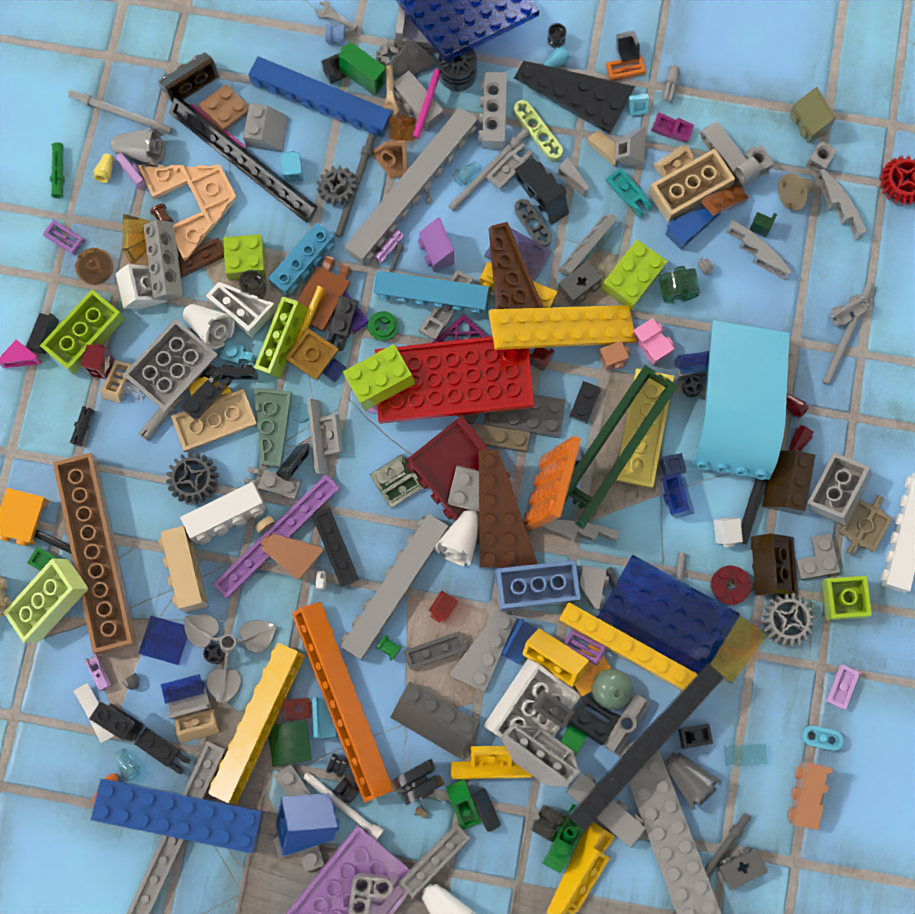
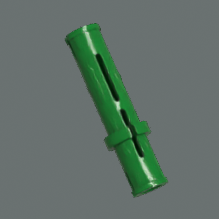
M55 142L51 144V197L61 199L63 198V183L65 182V177L63 176L64 145Z

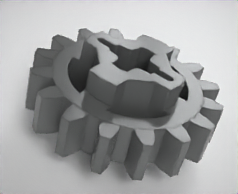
M339 165L338 169L332 166L331 171L325 169L326 174H320L322 181H317L319 186L317 191L321 199H325L327 204L332 202L333 206H336L337 202L342 206L345 200L349 203V197H355L353 191L358 190L356 186L358 182L354 173L350 172L347 167L343 170L341 165Z

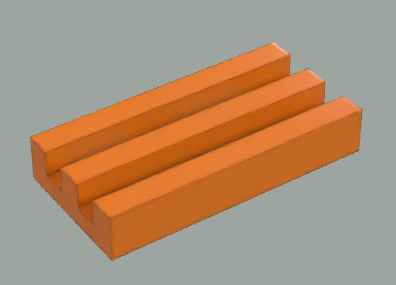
M642 55L637 60L627 62L616 60L606 63L607 73L611 81L646 74ZM637 62H639V64H636V65L623 66V65H627V64H632V63H637ZM623 66L622 68L612 69L613 67Z

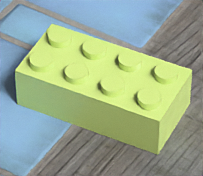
M52 558L9 605L4 614L23 643L40 642L84 595L88 587L68 559Z

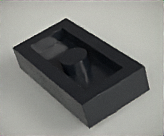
M583 381L569 417L587 424L601 387Z

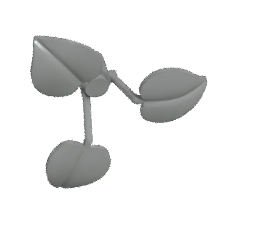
M207 614L188 615L184 619L186 635L193 645L205 648L210 644L211 640L220 642V649L225 653L224 670H213L208 675L207 687L218 703L222 704L229 701L237 693L241 683L239 673L236 670H228L229 653L235 650L236 643L244 642L246 649L250 652H263L271 644L276 626L266 621L253 620L245 623L240 628V635L243 639H235L231 634L215 638L214 636L219 631V625L214 617Z

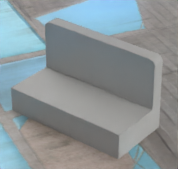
M207 689L167 699L170 714H168L169 719H176L212 709Z

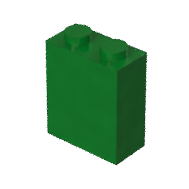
M351 41L347 46H342L338 53L340 71L375 96L386 83V67Z

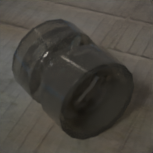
M247 270L242 273L239 278V286L242 292L263 299L267 293V286L261 273L256 270Z
M543 804L538 813L539 819L534 820L530 830L554 842L558 834L557 827L562 826L566 816Z

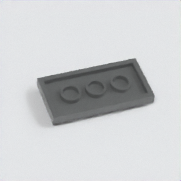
M533 394L534 408L485 413L483 425L559 438L566 399Z

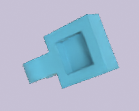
M226 341L220 359L240 366L241 361L254 364L256 357L253 353L245 352V346Z

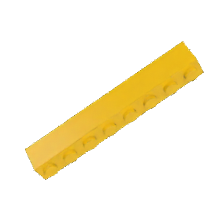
M568 602L558 621L569 629L607 647V650L680 691L696 675L693 671Z
M280 643L272 650L271 659L263 670V676L259 684L254 689L253 698L246 706L245 715L237 726L234 739L229 743L228 752L220 762L219 771L210 784L209 794L227 803L238 804L305 658L304 654Z

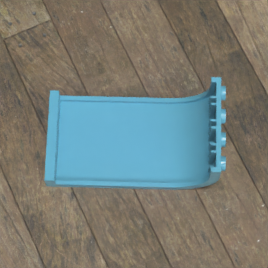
M713 320L709 330L710 348L704 418L699 443L692 459V467L700 470H713L719 473H731L738 476L769 480L777 464L784 435L789 333Z

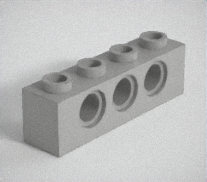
M485 72V79H481V90H484V96H480V107H484L483 113H480L479 124H483V130H479V141L482 142V148L504 149L507 72ZM490 92H496V93H498V94H496V95H491V94H489V93H490ZM489 109H496L497 111L490 112ZM495 126L496 129L491 130L488 127Z
M154 220L144 224L153 299L173 300L183 296L174 223Z

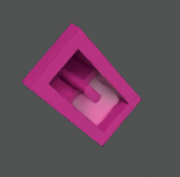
M15 340L0 356V366L3 368L42 364V361L18 340Z

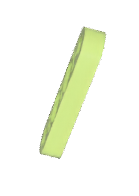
M525 100L517 101L514 106L516 118L529 131V135L549 161L556 162L560 160L563 152L562 146L532 106ZM519 107H521L522 109L526 108V109H525V113H526V115H527L526 118H525V114H524L523 111H520V112H519ZM530 120H535L538 125L531 128L527 123ZM541 134H546L549 139L546 142H542L538 137ZM551 148L554 151L558 150L557 155L551 154Z

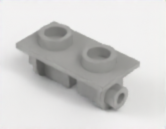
M856 294L848 299L849 302L843 306L840 304L831 310L832 313L828 315L831 318L835 317L832 320L835 326H843L851 321L850 312H853L855 317L868 311L867 308L870 307L868 301L863 302L866 297Z

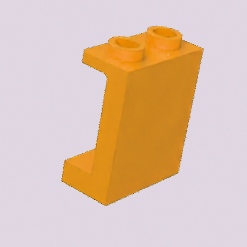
M6 488L0 506V540L9 542L10 539L17 540L16 544L28 547V544L35 545L36 541L33 538L43 507H48L49 500L34 494Z

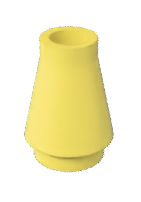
M103 154L102 159L93 171L95 180L107 183L111 179L114 160L112 155Z

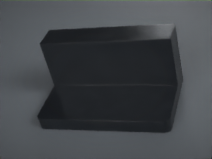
M39 313L26 348L44 355L46 354V351L40 345L58 325L59 320L54 314L49 313V315Z

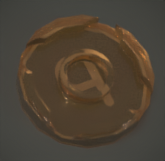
M89 248L80 253L77 263H75V269L83 282L89 285H98L110 278L113 273L114 264L112 258L103 249Z

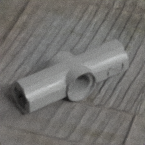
M635 694L603 746L618 755L631 733L636 729L639 720L650 703L643 697ZM623 719H628L631 722L629 730L622 727L621 722Z

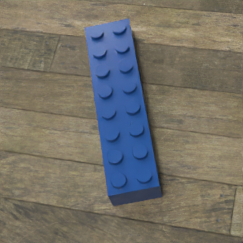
M100 779L91 820L253 854L256 853L265 811L111 779Z

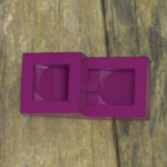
M659 112L650 131L674 140L688 142L694 125L679 117L675 120Z

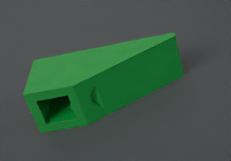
M574 804L571 805L542 864L558 873H561L567 865L583 831L568 816L576 807Z

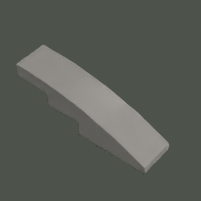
M820 169L816 178L828 210L836 209L841 225L849 223L854 240L862 239L867 231L858 211L839 183L825 169Z
M732 220L726 233L742 241L739 248L755 256L752 263L786 280L791 270L780 256L752 231Z
M554 520L538 527L574 542L576 535L595 542L597 535L616 542L620 534L619 531L587 523L583 530L575 525L577 521Z

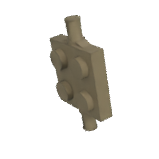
M877 495L873 504L859 500L847 526H841L838 533L848 538L851 542L846 551L847 554L850 553L851 556H854L858 547H863L872 553L875 552L893 519L880 509L885 500L884 497L881 498L880 495Z

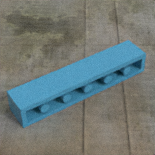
M377 270L373 293L379 295L378 298L390 300V297H396L397 301L406 303L410 299L416 300L415 304L426 305L427 302L434 303V307L445 308V305L453 306V310L463 311L464 308H469L473 313L482 314V311H488L491 288L488 286Z

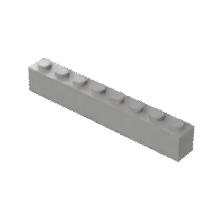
M429 513L426 518L423 516L417 524L418 530L415 534L412 532L406 541L408 543L405 550L401 549L395 558L397 562L394 566H389L385 572V580L383 583L379 582L373 591L376 594L372 600L368 599L363 606L364 612L361 616H356L351 624L354 627L350 633L346 632L340 641L343 643L341 647L361 661H363L435 551L436 543L449 529L446 524Z

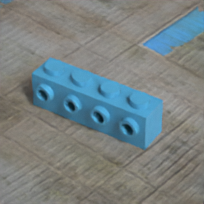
M316 222L269 276L270 285L287 298L291 294H295L299 284L303 280L308 279L311 270L315 266H319L323 261V256L327 252H331L335 247L334 235Z

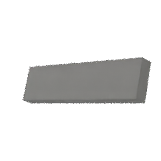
M613 214L603 215L558 271L562 275L571 274L617 218Z
M455 823L407 872L398 884L413 899L471 838Z

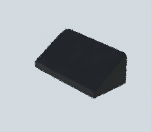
M310 444L298 445L278 469L276 475L285 481H289L309 455Z
M482 788L472 793L471 797L487 832L500 827L501 822L486 789Z

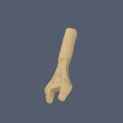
M389 65L385 66L387 96L383 107L388 110H394V117H397L400 109L394 97L393 66Z

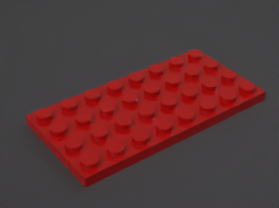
M493 336L396 347L412 374L415 384L377 404L379 424L534 408L529 348L495 350ZM385 348L375 349V354L378 353V352H380L381 350H383V349H385Z

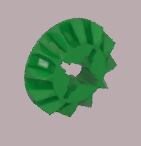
M377 312L369 319V333L376 340L385 341L392 339L397 334L398 321L389 312ZM379 321L383 324H388L386 326L387 332L383 329L378 330L380 328Z

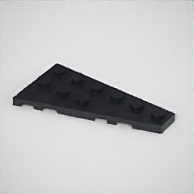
M524 60L514 76V79L608 134L614 128L629 96H631L635 88L632 85Z

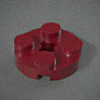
M728 565L721 567L711 578V592H713L716 600L724 605L732 606L741 603L748 597L751 590L749 574L737 566ZM730 580H732L733 584L736 585V588H732L731 591H729L728 586L725 585V583L730 582Z

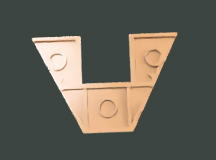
M138 165L154 199L182 186L189 185L202 212L174 224L176 245L184 261H186L237 200V197L221 165H197V167H185L184 165L142 167V165Z

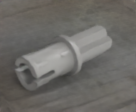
M672 65L669 67L667 79L664 81V101L671 102L674 98L675 89L679 85L678 77L681 70L678 66Z

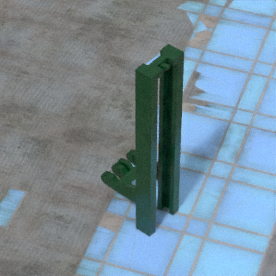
M644 365L572 472L564 503L570 496L573 498L572 503L575 505L577 502L580 503L578 507L581 509L586 506L575 525L583 530L591 517L599 509L607 493L678 386L669 379H662L663 376L661 374L657 376L655 374L656 371L647 365ZM648 378H651L665 387V389L594 496L587 495L576 488L579 481Z

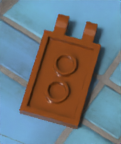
M328 255L324 260L323 267L317 266L298 299V302L308 308L317 286L325 288L310 323V326L322 332H325L335 313L339 296H343L351 285L350 281L347 280L352 272L351 266L344 263L339 275L331 273V270L336 262L334 258Z

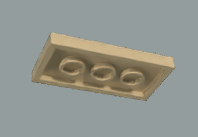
M244 389L218 398L197 421L191 418L185 411L171 416L184 452L257 426Z

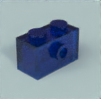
M678 472L662 477L661 480L665 491L663 497L666 505L669 506L671 516L677 519L694 514L685 476Z

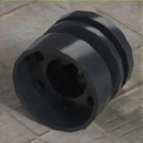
M459 41L451 42L444 46L438 57V69L441 71L440 81L449 90L456 92L465 91L476 80V53L471 46Z

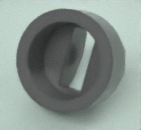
M134 673L122 681L127 689L134 690L139 686L140 680L138 675Z

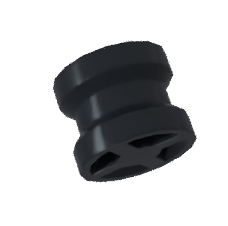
M696 375L688 376L682 385L683 393L688 397L697 396L703 388V381Z
M216 643L208 644L203 651L204 659L209 663L219 664L225 659V653L220 649V645Z
M333 753L326 772H333L337 777L342 778L348 764V759L345 757L340 758L337 754Z

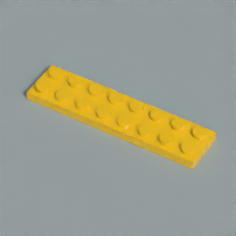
M627 305L491 309L488 312L495 350L611 345L621 340L623 344H633L636 342V337L633 335L634 326L631 311Z

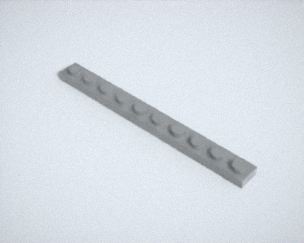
M209 741L206 742L184 789V795L199 798L205 797L226 749ZM163 835L127 914H151L184 843L183 839Z

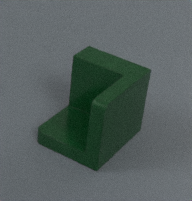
M757 212L749 230L766 238L777 214L773 213L772 217H768Z

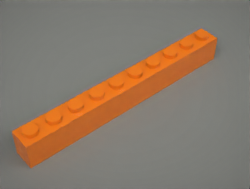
M321 602L299 608L292 613V616L364 803L394 791L391 779L386 772L384 761L379 754L377 743L369 728V723L362 710L361 702L357 697L354 684L350 679L347 666L343 661L340 648L336 643L333 630L329 625Z

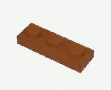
M736 184L706 196L701 203L714 216L745 203L749 197L744 189Z

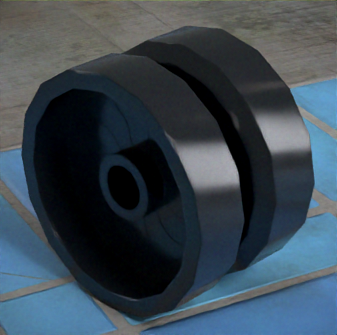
M432 759L421 763L392 780L398 790L410 785L411 789L404 792L401 796L406 806L416 800L420 801L433 794L434 790L445 785L441 775L427 778V775L436 769Z

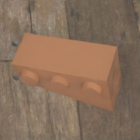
M799 763V766H796L794 778L797 779L796 787L793 786L791 791L793 805L789 807L787 818L790 820L789 824L818 830L824 804H822L824 792L827 793L828 786L825 785L827 774H832L833 768L812 763Z

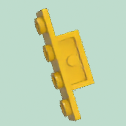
M471 746V761L451 762L452 779L533 777V775L512 761L506 746Z

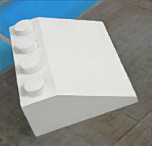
M528 659L483 726L499 738L513 723L541 727L554 737L560 727L531 708L536 698L543 690L572 710L581 695L541 665Z

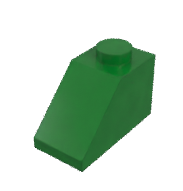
M463 779L446 786L445 788L461 828L465 830L482 823L465 780Z

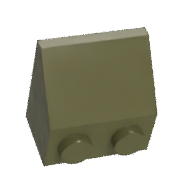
M818 87L796 102L790 111L791 120L797 124L800 135L806 139L807 143L826 135L836 119Z

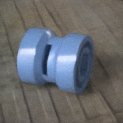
M326 24V43L335 41L339 44H344L345 25H338L336 27L332 24Z

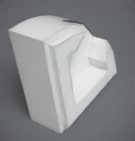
M317 571V590L326 589L325 571Z

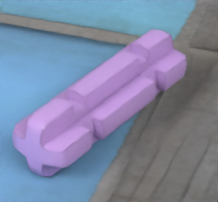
M399 230L394 231L391 235L392 238L389 237L380 248L381 251L376 253L375 259L378 262L383 263L387 259V255H390L397 247L398 242H401L404 238V235Z

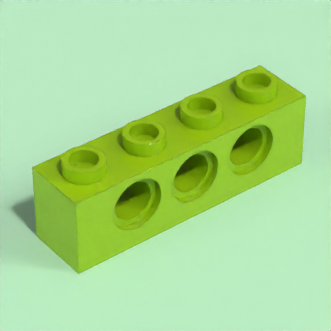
M282 296L254 366L255 369L276 378H281L287 363L285 358L293 348L308 310L306 306L298 301Z

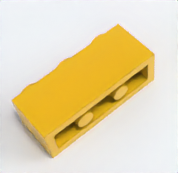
M540 628L526 641L522 655L538 663L571 687L585 673L589 662L588 659Z

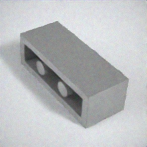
M407 71L393 82L394 97L397 101L400 100L404 104L403 107L408 114L412 113L417 123L427 90L410 71ZM432 99L424 123L426 131L444 119V110L434 99Z

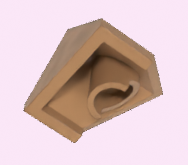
M406 140L386 141L373 150L372 156L389 175V178L402 177L407 171Z

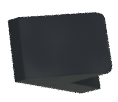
M709 724L678 729L682 749L713 744Z

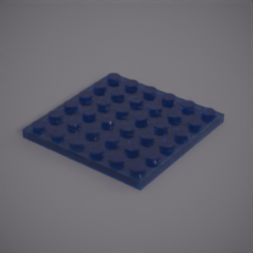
M395 0L445 62L539 16V9L531 0Z

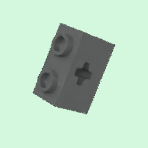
M587 261L558 284V290L572 306L575 303L580 304L586 299V295L592 291L594 293L601 287L603 277Z
M748 846L738 851L740 855L734 858L730 855L720 860L722 864L717 867L728 889L734 890L768 873L756 848L751 849ZM740 862L746 864L743 867L744 871L737 870L740 867Z

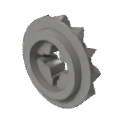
M387 42L386 45L380 46V49L376 51V60L382 65L388 66L390 63V59L386 57L388 52L390 51L394 55L392 56L393 60L402 47L397 46L396 43L389 44Z

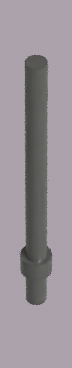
M369 133L366 144L362 147L360 153L362 156L355 173V178L358 182L356 184L357 188H359L368 158L371 157L373 152L372 146L376 136ZM350 196V202L346 201L335 232L336 237L342 238L355 197Z
M744 813L737 824L730 828V834L704 868L707 877L711 875L736 838L739 839L743 834L742 830L751 819L748 814Z

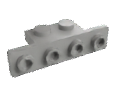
M310 398L307 399V412L309 414V430L312 438L311 448L314 455L313 465L316 474L329 475L327 456L343 453L340 419L337 414L322 417L321 402Z

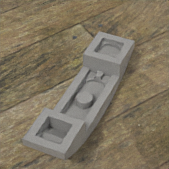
M456 270L450 281L471 284L473 278ZM445 305V308L435 307L432 313L427 316L419 332L436 341L456 310H453V306Z

